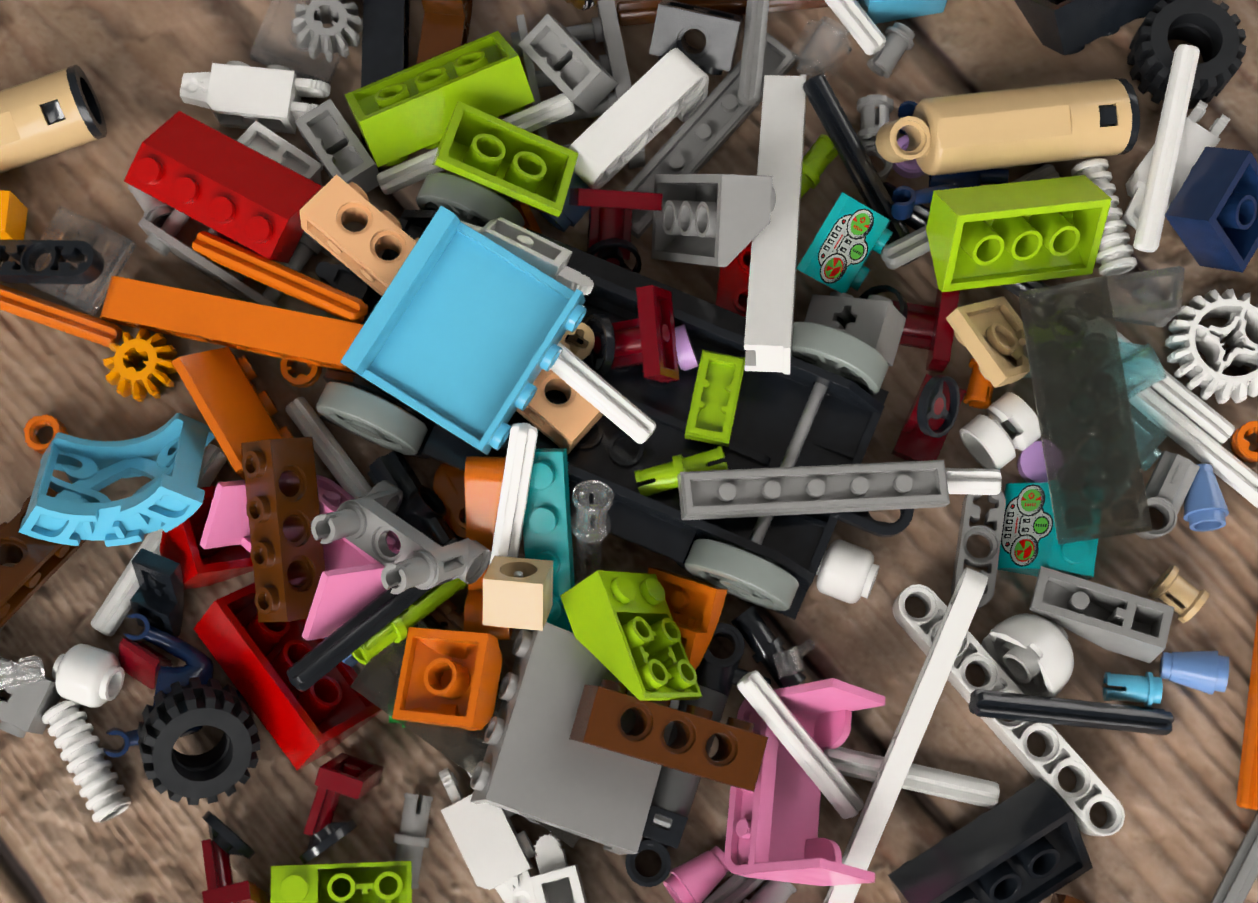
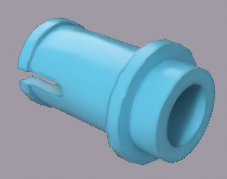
M1105 672L1103 683H1107L1108 686H1122L1120 689L1103 687L1104 701L1144 703V706L1148 708L1152 704L1161 703L1163 693L1162 678L1154 677L1152 672H1146L1145 676L1113 674L1111 672Z

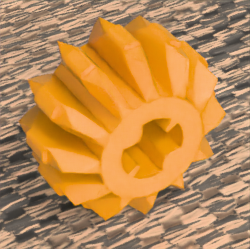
M140 328L134 338L129 332L123 331L122 339L124 343L121 346L117 343H109V348L115 353V356L103 359L104 366L111 370L105 376L107 382L112 386L117 385L116 392L124 398L132 394L137 402H144L149 392L155 399H160L161 391L159 387L162 384L169 388L174 387V382L168 377V374L177 372L171 362L177 355L176 349L172 345H166L167 339L161 333L151 336L147 329ZM146 359L147 361H143L146 367L141 371H137L136 369H141L138 363Z

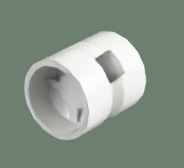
M1006 392L987 408L988 416L979 414L959 430L963 444L975 460L985 469L998 470L1016 457L1015 449L1024 451L1044 434L1043 426L1035 412L1024 400L1012 392Z

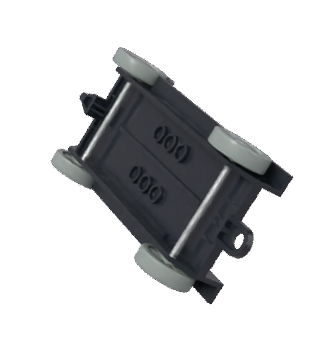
M439 172L429 174L425 178L416 197V203L420 210H404L399 220L402 230L414 240L421 237L440 206L456 214L459 220L482 228L490 220L499 217L521 227L525 224L521 213L497 193L466 178ZM526 228L572 251L567 266L593 280L594 286L591 294L584 295L585 302L583 306H585L584 308L587 311L581 322L584 323L585 319L591 314H604L611 323L637 319L639 316L636 288L655 285L672 292L675 327L685 325L698 364L700 363L702 350L745 358L746 317ZM385 249L381 258L393 260L399 254L394 250ZM320 262L316 266L315 271L321 282L362 299L368 305V314L361 323L364 325L382 296L344 264ZM597 320L595 324L603 330L602 325ZM794 322L790 375L783 374V372L745 371L744 369L729 447L722 446L725 458L709 462L708 466L727 462L728 469L733 470L861 464L889 393L881 389L889 368L886 359L867 343L843 331L812 322ZM591 351V353H590V358H591V361H592V364H593V358H594V356H593L592 351ZM643 364L616 369L610 368L609 372L601 377L651 418L657 426L647 441L639 444L603 414L600 420L567 454L572 518L674 560L683 569L705 583L727 589V593L765 607L793 620L796 619L806 592L813 582L838 520L878 537L896 536L903 532L910 524L914 509H900V517L893 523L876 521L870 516L868 511L682 520L679 489L675 488L646 497L640 494L638 487L654 483L656 479L653 478L636 483L634 471L673 461L672 456L682 454L684 458L721 446L685 439V430L699 366L684 371L680 369L678 364L679 380L664 383L644 378ZM327 368L323 377L327 384L316 404V409L321 414L320 418L326 422L392 451L421 459H429L431 457L464 472L467 456L506 457L509 436L499 450L492 447L488 455L360 375ZM550 390L545 393L546 398L551 403L563 404L568 401L561 391ZM517 411L514 412L508 422L510 426L514 423H531ZM538 430L536 449L559 448Z

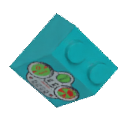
M842 192L796 269L840 293L847 294L850 288L858 291L871 270L865 266L866 261L873 251L881 254V251L893 234L891 230L887 229L891 220Z
M1062 482L1007 483L1004 491L1006 507L997 570L1038 577L1039 569L1043 566L1085 580L1094 577L1104 490Z

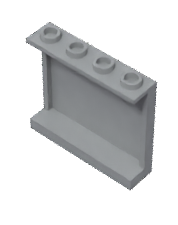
M547 622L543 631L521 629L512 648V654L516 656L512 671L505 675L499 688L498 697L503 700L498 715L491 719L486 729L484 741L488 744L484 760L478 762L471 777L470 787L474 789L470 802L475 804L489 803L604 845V850L618 855L637 854L662 766L569 739L584 685L600 686L602 679L621 682L575 638L574 633ZM628 690L627 695L636 697ZM671 700L670 708L677 710L680 700ZM627 709L621 717V728L625 733L630 732L635 725V714L631 709ZM673 721L670 722L664 730L663 735L667 745L674 723Z

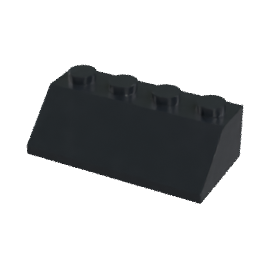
M1161 0L1014 1L1042 45L1065 56L1080 52L1085 48L1086 44L1100 37L1115 34L1120 30L1121 26L1135 19L1146 17L1149 11H1152L1154 6Z
M1039 778L1027 787L1018 790L1013 796L988 812L982 813L975 820L952 835L943 838L939 843L919 856L905 862L888 876L901 903H1039L1092 869L1093 866L1072 810Z

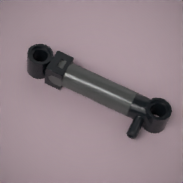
M726 623L717 624L712 639L719 636L728 638L734 647L733 654L729 658L718 659L712 655L708 646L699 666L695 670L697 683L703 697L698 700H680L677 709L685 712L687 704L713 711L711 720L719 723L732 685L737 686L740 679L750 672L738 668L745 647L743 635L736 627ZM763 676L767 683L771 685L770 678ZM674 723L668 741V746L671 745L677 737V727ZM713 734L706 743V752L708 756L715 738V734ZM664 766L661 767L638 853L646 849L654 850L661 857L662 864L659 872L654 876H643L635 867V858L638 853L627 854L625 866L627 874L633 882L640 886L652 887L659 885L667 878L671 868V859L667 851L668 846L678 849L701 777Z

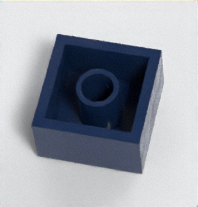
M1205 147L1165 213V217L1199 266L1243 273L1258 248V162L1251 151Z

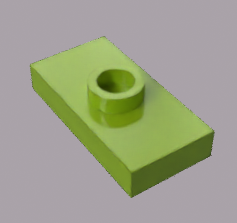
M702 350L685 430V439L729 447L745 369V358Z

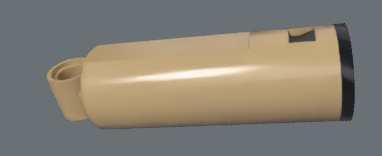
M73 65L0 91V174L104 138L107 135L106 123L98 99L89 80L78 65Z
M1124 78L929 97L922 99L916 105L913 116L899 118L887 122L880 127L876 135L875 144L878 153L888 162L900 163L916 159L923 173L931 176L1121 155L1131 151L1137 141L1140 129V109L1133 86ZM900 129L905 131L909 138V145L906 150L901 149L897 143V133Z

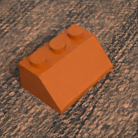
M223 347L180 356L171 361L234 471L242 479L245 480L242 468L243 455L241 443L294 438L287 426L279 428L272 415L279 411L267 391L264 390L259 393L251 381L258 377L245 354L238 358L229 347Z

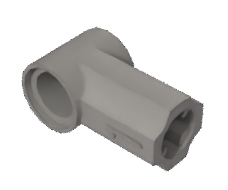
M1167 451L1162 452L1138 504L1130 514V527L1136 535L1143 539L1152 540L1172 531L1177 522V514L1200 466L1179 454ZM1147 507L1156 508L1161 512L1163 525L1159 530L1150 529L1143 522V512Z

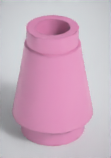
M715 846L710 851L708 850L670 870V877L663 881V884L676 903H702L729 871L725 864L724 852L718 846Z

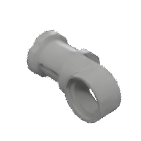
M872 94L859 98L857 101V111L861 113L860 131L857 132V136L868 156H876L883 161L885 168L878 175L882 182H885L890 174L893 163L881 157L875 142L880 127L890 122V113L894 110V100L886 95Z

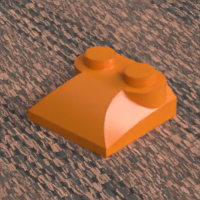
M409 627L392 719L458 727L469 731L482 730L493 716L503 661L498 638L489 633Z

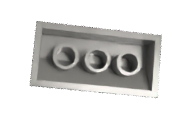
M655 174L654 193H662L663 196L662 211L653 210L651 259L727 267L770 223L771 212L776 202L775 190L772 187L773 176Z

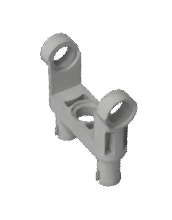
M388 480L377 483L368 495L340 504L337 511L317 515L311 523L312 535L316 541L321 539V544H330L335 540L346 538L383 564L385 567L381 573V581L386 590L392 588L390 592L392 594H400L413 587L427 590L457 578L466 584H472L482 576L490 563L491 551L476 540L467 538L442 547L396 516L395 513L398 511L403 500V491ZM389 531L394 532L400 540L401 547L398 554L393 553L387 545L386 538Z

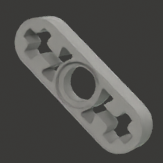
M1002 491L997 495H988L987 498L989 503L995 504V508L987 511L984 525L993 524V530L983 525L969 526V521L976 523L980 518V506L973 504V500H978L982 495L966 494L962 504L951 595H953L964 571V563L976 568L987 566V572L979 571V573L988 576V581L977 609L986 605L992 599L995 591L1006 500ZM981 535L988 540L990 552L987 557L975 558L968 552L966 543L970 536Z

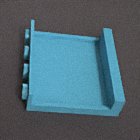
M440 206L340 363L488 455L492 447L499 450L507 440L511 428L508 422L516 409L524 411L537 391V387L533 383L541 370L544 369L548 372L557 361L562 351L558 343L565 332L569 330L573 333L580 325L587 311L582 306L585 298L580 290L576 289L574 292L465 225L456 214Z

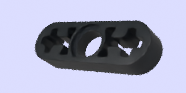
M0 240V265L3 262L0 267V281L3 283L84 285L95 281L104 269V258L101 253L85 241ZM45 253H51L52 258L48 267L44 270L36 271L35 264L37 259ZM10 256L19 261L20 265L15 261H8ZM71 263H80L78 269Z

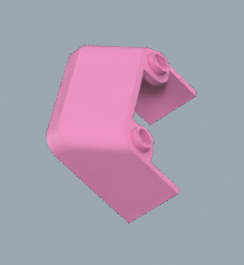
M316 475L320 514L337 511L340 504L355 499L334 481ZM245 480L217 483L199 544L204 549L242 545L251 553L249 518L246 512ZM389 531L386 538L387 545L393 553L398 554L401 547L400 540L394 532ZM346 538L335 540L330 544H323L325 571L321 574L302 633V637L307 641L328 637L386 590L381 581V573L385 566Z
M835 678L774 689L823 752L826 749H836L846 741L851 731L852 711L885 706V696ZM745 699L739 708L737 719L755 724L753 733L766 736L768 740L754 792L733 786L730 787L724 852L727 869L733 874L747 878L816 886L875 883L874 872L842 864V853L835 841L818 838L821 791Z

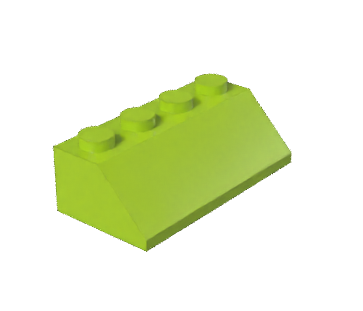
M499 31L344 94L377 167L397 165L405 161L411 153L423 148L434 149L439 147L458 101L494 117L501 115L505 117L511 116L524 110L525 105L535 102L519 55Z
M1085 175L933 191L926 232L938 289L941 292H950L1092 274L1112 199Z

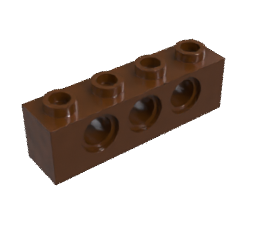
M313 437L269 439L241 443L243 455L242 468L245 476L247 497L246 512L249 518L251 560L254 570L255 604L258 612V622H290L307 619L321 574L325 571L323 544L320 543L321 539L316 541L311 532V523L314 517L320 514Z
M49 487L46 495L55 497L58 492ZM31 496L27 498L21 511L9 523L4 522L0 525V628L86 541L80 540L79 546H71L36 539L19 533ZM6 563H15V564H16V565H13V566H2L3 564H6Z
M602 679L600 686L584 685L569 739L754 792L768 740L766 736L753 733L755 724L728 717L726 724L711 720L713 711L687 704L685 712L670 708L671 700L640 701L636 697L627 695L628 689L623 684L607 679ZM627 709H631L635 714V725L630 732L625 733L621 728L620 721L623 713ZM673 721L677 727V737L668 746L663 734L665 727ZM715 734L719 746L716 754L710 758L706 752V743Z

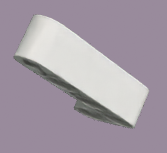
M678 48L670 50L569 146L568 149L579 153L574 173L591 189L603 187L675 117H678L682 122H685L708 96L709 76Z

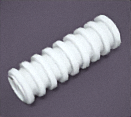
M1093 158L1077 164L1071 170V175H1085L1112 199L1096 263L1102 265L1098 268L1100 275L1113 277L1131 271L1137 265V260L1131 257V254L1134 252L1133 246L1127 244L1130 241L1129 233L1124 232L1127 228L1126 222L1120 220L1123 216V211L1117 207L1119 204L1118 196L1113 195L1116 192L1115 184L1110 183L1112 173L1106 171L1109 167L1108 160Z
M65 700L49 708L42 716V721L44 724L50 725L48 728L49 735L56 736L57 739L54 741V745L56 748H62L63 751L60 757L63 761L68 760L67 770L69 773L75 774L73 778L74 784L81 785L82 789L79 791L81 797H87L88 801L85 806L87 810L93 809V821L102 823L127 810L132 801L130 797L123 796L122 793L125 792V788L123 785L117 784L116 781L119 779L117 772L111 773L112 762L104 759L106 755L103 751L104 748H98L97 745L100 743V739L98 736H92L91 732L94 728L92 724H86V712L79 711L81 704Z

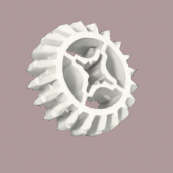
M1233 288L1227 289L1221 296L1216 289L1210 290L1204 298L1197 295L1189 301V306H1182L1176 313L1178 319H1174L1169 324L1168 330L1174 335H1170L1165 340V346L1176 351L1167 356V362L1179 363L1180 368L1174 372V377L1181 378L1185 375L1190 380L1186 384L1190 391L1197 386L1200 387V398L1202 400H1207L1213 393L1218 404L1226 403L1230 397L1235 403H1241L1247 399V395L1253 398L1258 396V304L1255 306L1250 304V293H1244L1237 300ZM1208 318L1228 319V322L1222 328L1213 325L1207 328L1199 324L1200 321ZM1246 332L1250 336L1251 340H1249V338L1246 336ZM1227 336L1225 343L1229 347L1226 350L1231 349V352L1224 357L1226 350L1222 346L1225 343H1220V341ZM1198 351H1200L1205 356L1206 363L1203 361ZM1230 365L1237 367L1245 365L1252 368L1249 374L1242 376L1222 374Z

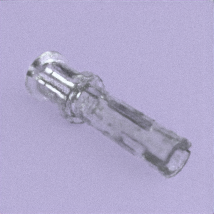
M584 481L573 490L572 501L576 507V512L571 517L570 527L572 533L576 536L574 554L575 585L597 570H600L603 539L610 532L611 520L608 510L613 505L614 494L612 489L601 481ZM590 493L594 494L593 505L589 504Z

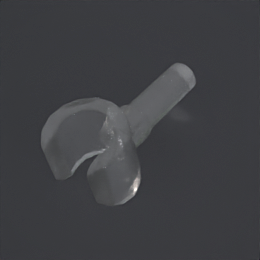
M806 640L799 646L773 654L779 678L805 671L801 658L815 648V643L812 640Z

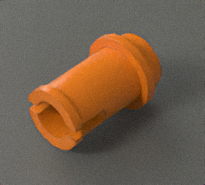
M972 358L969 361V367L972 368L963 402L969 404L970 407L987 409L992 404L994 386L983 377L979 370V365Z

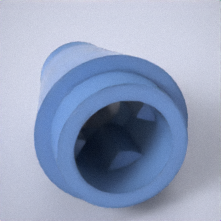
M1196 464L1200 468L1185 497L1183 518L1189 522V528L1193 531L1205 532L1220 529L1226 525L1225 517L1228 516L1229 510L1216 476L1213 473V466L1210 464Z
M1218 651L1162 652L1159 677L1213 695L1214 691L1225 692L1229 677V657L1218 655Z

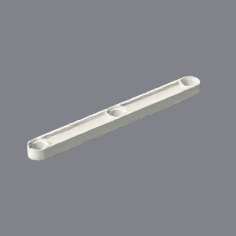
M966 567L956 585L842 856V864L866 871L869 867L986 588L988 576ZM861 884L830 886L823 903H854Z

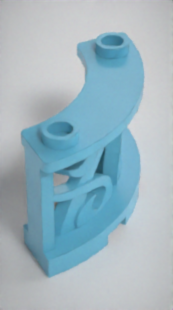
M176 413L159 429L147 435L129 440L95 441L58 432L42 455L40 469L26 515L21 522L19 533L36 539L71 546H79L80 540H104L106 547L142 542L145 534L163 529L166 533L185 522L203 504L205 490L198 488L197 484L205 447L208 446L215 436L208 425L181 413ZM53 470L65 472L71 483L53 477ZM145 476L152 479L132 496L116 501H111L106 495L98 492L121 478ZM49 487L58 492L55 497L46 495Z

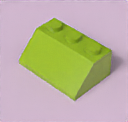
M458 101L442 136L432 165L471 180L549 215L559 217L563 210L579 153Z

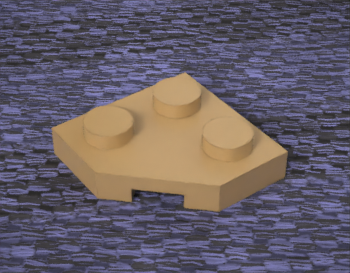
M1004 296L957 307L946 317V320L954 329L956 339L968 349L979 365L981 374L992 383L994 388L1017 382L1030 372V359L1023 355V346L1029 342L1028 329Z

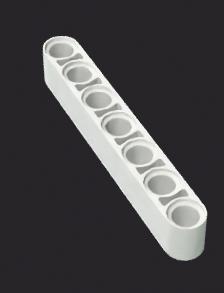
M921 584L911 585L904 589L895 599L892 608L893 616L927 656L947 606L929 587ZM914 596L923 601L926 608L923 618H915L907 613L905 609L907 597ZM967 631L947 679L967 703H970V694L976 689L1024 694L975 637ZM968 664H976L983 669L985 681L981 687L973 686L967 681L965 670ZM981 717L1035 780L1041 778L1072 810L1078 829L1081 832L1090 836H1109L1121 829L1124 824L1125 813L1120 801L1051 724L1017 720L1007 722L997 718ZM1032 732L1041 735L1045 741L1046 748L1041 757L1034 756L1027 748V739ZM1064 767L1072 770L1076 776V786L1071 792L1063 790L1058 782L1059 772ZM1095 803H1100L1107 811V821L1101 828H1097L1090 820V808Z

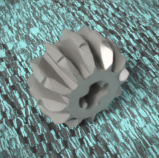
M306 0L307 5L296 3L294 12L297 18L291 21L292 32L297 34L296 44L300 49L308 48L309 56L313 60L320 53H325L326 61L331 63L334 58L333 53L336 52L347 59L349 55L348 46L358 47L360 44V35L358 33L363 30V20L357 16L358 6L355 2L346 3V0ZM330 23L332 27L324 28L323 24Z

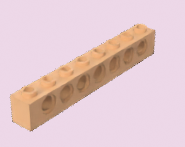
M337 174L299 210L301 228L380 296H383L419 238L414 240L402 230L401 223L392 213L387 210L380 212L369 202V197L360 186L354 182L347 184ZM350 222H360L366 227L361 231L353 232L347 230L344 226ZM390 249L397 252L399 256L393 260H384L377 254L382 250ZM542 369L533 383L537 387L533 399L524 411L518 408L516 411L559 448H567V454H569L600 420L603 413L551 369L548 372ZM550 390L561 391L568 401L563 404L551 403L546 398L545 393Z

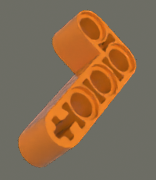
M467 456L464 474L466 539L476 540L491 551L506 457ZM486 569L477 581L468 584V593L464 606V631L489 633L496 636L498 640H511L513 628L483 625V577L487 571Z

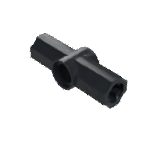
M392 451L387 455L378 457L369 466L370 471L368 475L374 485L383 480H388L403 491V500L398 511L395 513L396 516L440 546L450 538L456 537L443 518L446 515L444 503L433 490L421 484L402 453Z

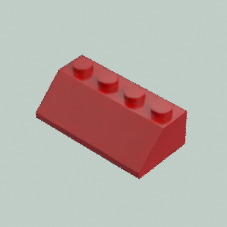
M181 111L174 114L141 143L124 179V182L254 252L270 260L287 264L304 232L301 228L299 210L324 187Z
M254 582L215 600L193 629L295 769L299 770L330 752L379 714L383 708L352 666L350 667L343 662L339 663L308 690L300 692L288 680L289 678L286 673L288 668L325 638L307 641L302 637L307 619L290 622L259 623L255 604L256 591Z

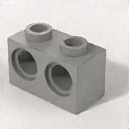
M548 13L518 44L572 103L589 114L619 84L571 32Z
M328 99L295 120L305 143L318 162L323 165V169L330 179L337 174L347 184L350 182L356 183L365 193L379 186L377 181L379 171L375 162L331 99Z

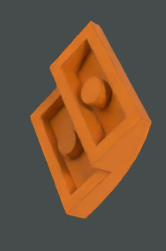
M649 567L647 574H656L658 581L664 588L665 600L673 621L680 630L681 642L690 664L696 670L707 651L719 622L727 589L664 569Z

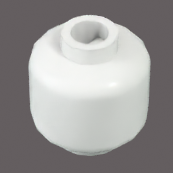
M835 540L831 543L828 550H825L816 575H818L817 589L825 595L849 604L858 602L861 597L868 599L880 566L874 564V555L868 549L843 540Z
M77 644L70 648L66 654H61L56 659L52 669V676L56 679L57 693L63 699L71 700L87 707H100L107 701L114 700L122 688L125 676L124 669L120 667V661L113 652L88 644Z

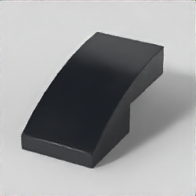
M141 548L131 561L140 586L130 599L133 612L144 615L151 626L178 637L181 632L184 612V584L180 563ZM136 618L138 625L144 627L143 621Z

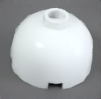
M1028 613L1014 615L997 624L982 641V647L1025 695L1055 697L1062 691L1072 675L1074 656L1068 641V635L1060 625L1044 617Z

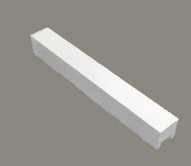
M800 74V76L764 75L757 175L773 176L772 187L775 190L776 202L771 212L770 223L752 240L744 350H746L745 371L783 372V374L790 375L806 113V93L803 90V84L806 82L807 74Z

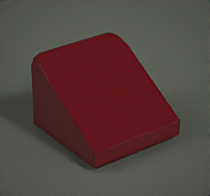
M123 638L119 643L120 667L124 669V672L148 688L155 690L160 666L171 667L173 665L171 660L141 640Z

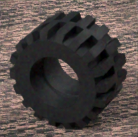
M1161 0L1152 11H1149L1129 46L1131 51L1127 56V64L1133 66L1129 72L1132 81L1139 80L1141 82L1138 86L1139 91L1142 94H1145L1147 91L1153 95L1151 101L1159 104L1161 100L1164 101L1174 56L1168 40L1179 39L1198 47L1204 63L1197 64L1188 109H1194L1200 100L1209 103L1214 96L1217 97L1241 66V59L1246 53L1247 46L1242 44L1246 34L1244 29H1237L1238 24L1241 22L1237 14L1230 16L1227 13L1229 6L1223 1L1220 5L1214 3L1213 0H1167L1166 2Z
M194 677L189 678L190 685L181 687L180 681L170 684L171 692L167 695L160 690L154 696L156 706L146 705L142 712L144 722H139L137 731L141 758L148 780H153L154 788L160 794L167 790L170 800L179 803L182 797H186L188 805H198L200 798H207L208 804L218 801L217 795L225 792L228 797L235 793V784L238 781L245 784L251 777L248 768H256L259 760L256 751L260 750L258 729L243 696L238 697L235 688L229 684L222 689L217 679L209 678L207 684H201L200 678ZM208 725L224 731L219 743L203 754L185 755L173 749L177 739L193 727Z

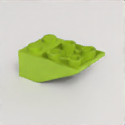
M597 570L560 595L575 638L640 701L698 700L703 697L697 683L696 671L688 660L681 642L680 630L673 621L665 600L664 588L658 581L656 574Z
M411 861L271 866L270 903H412Z

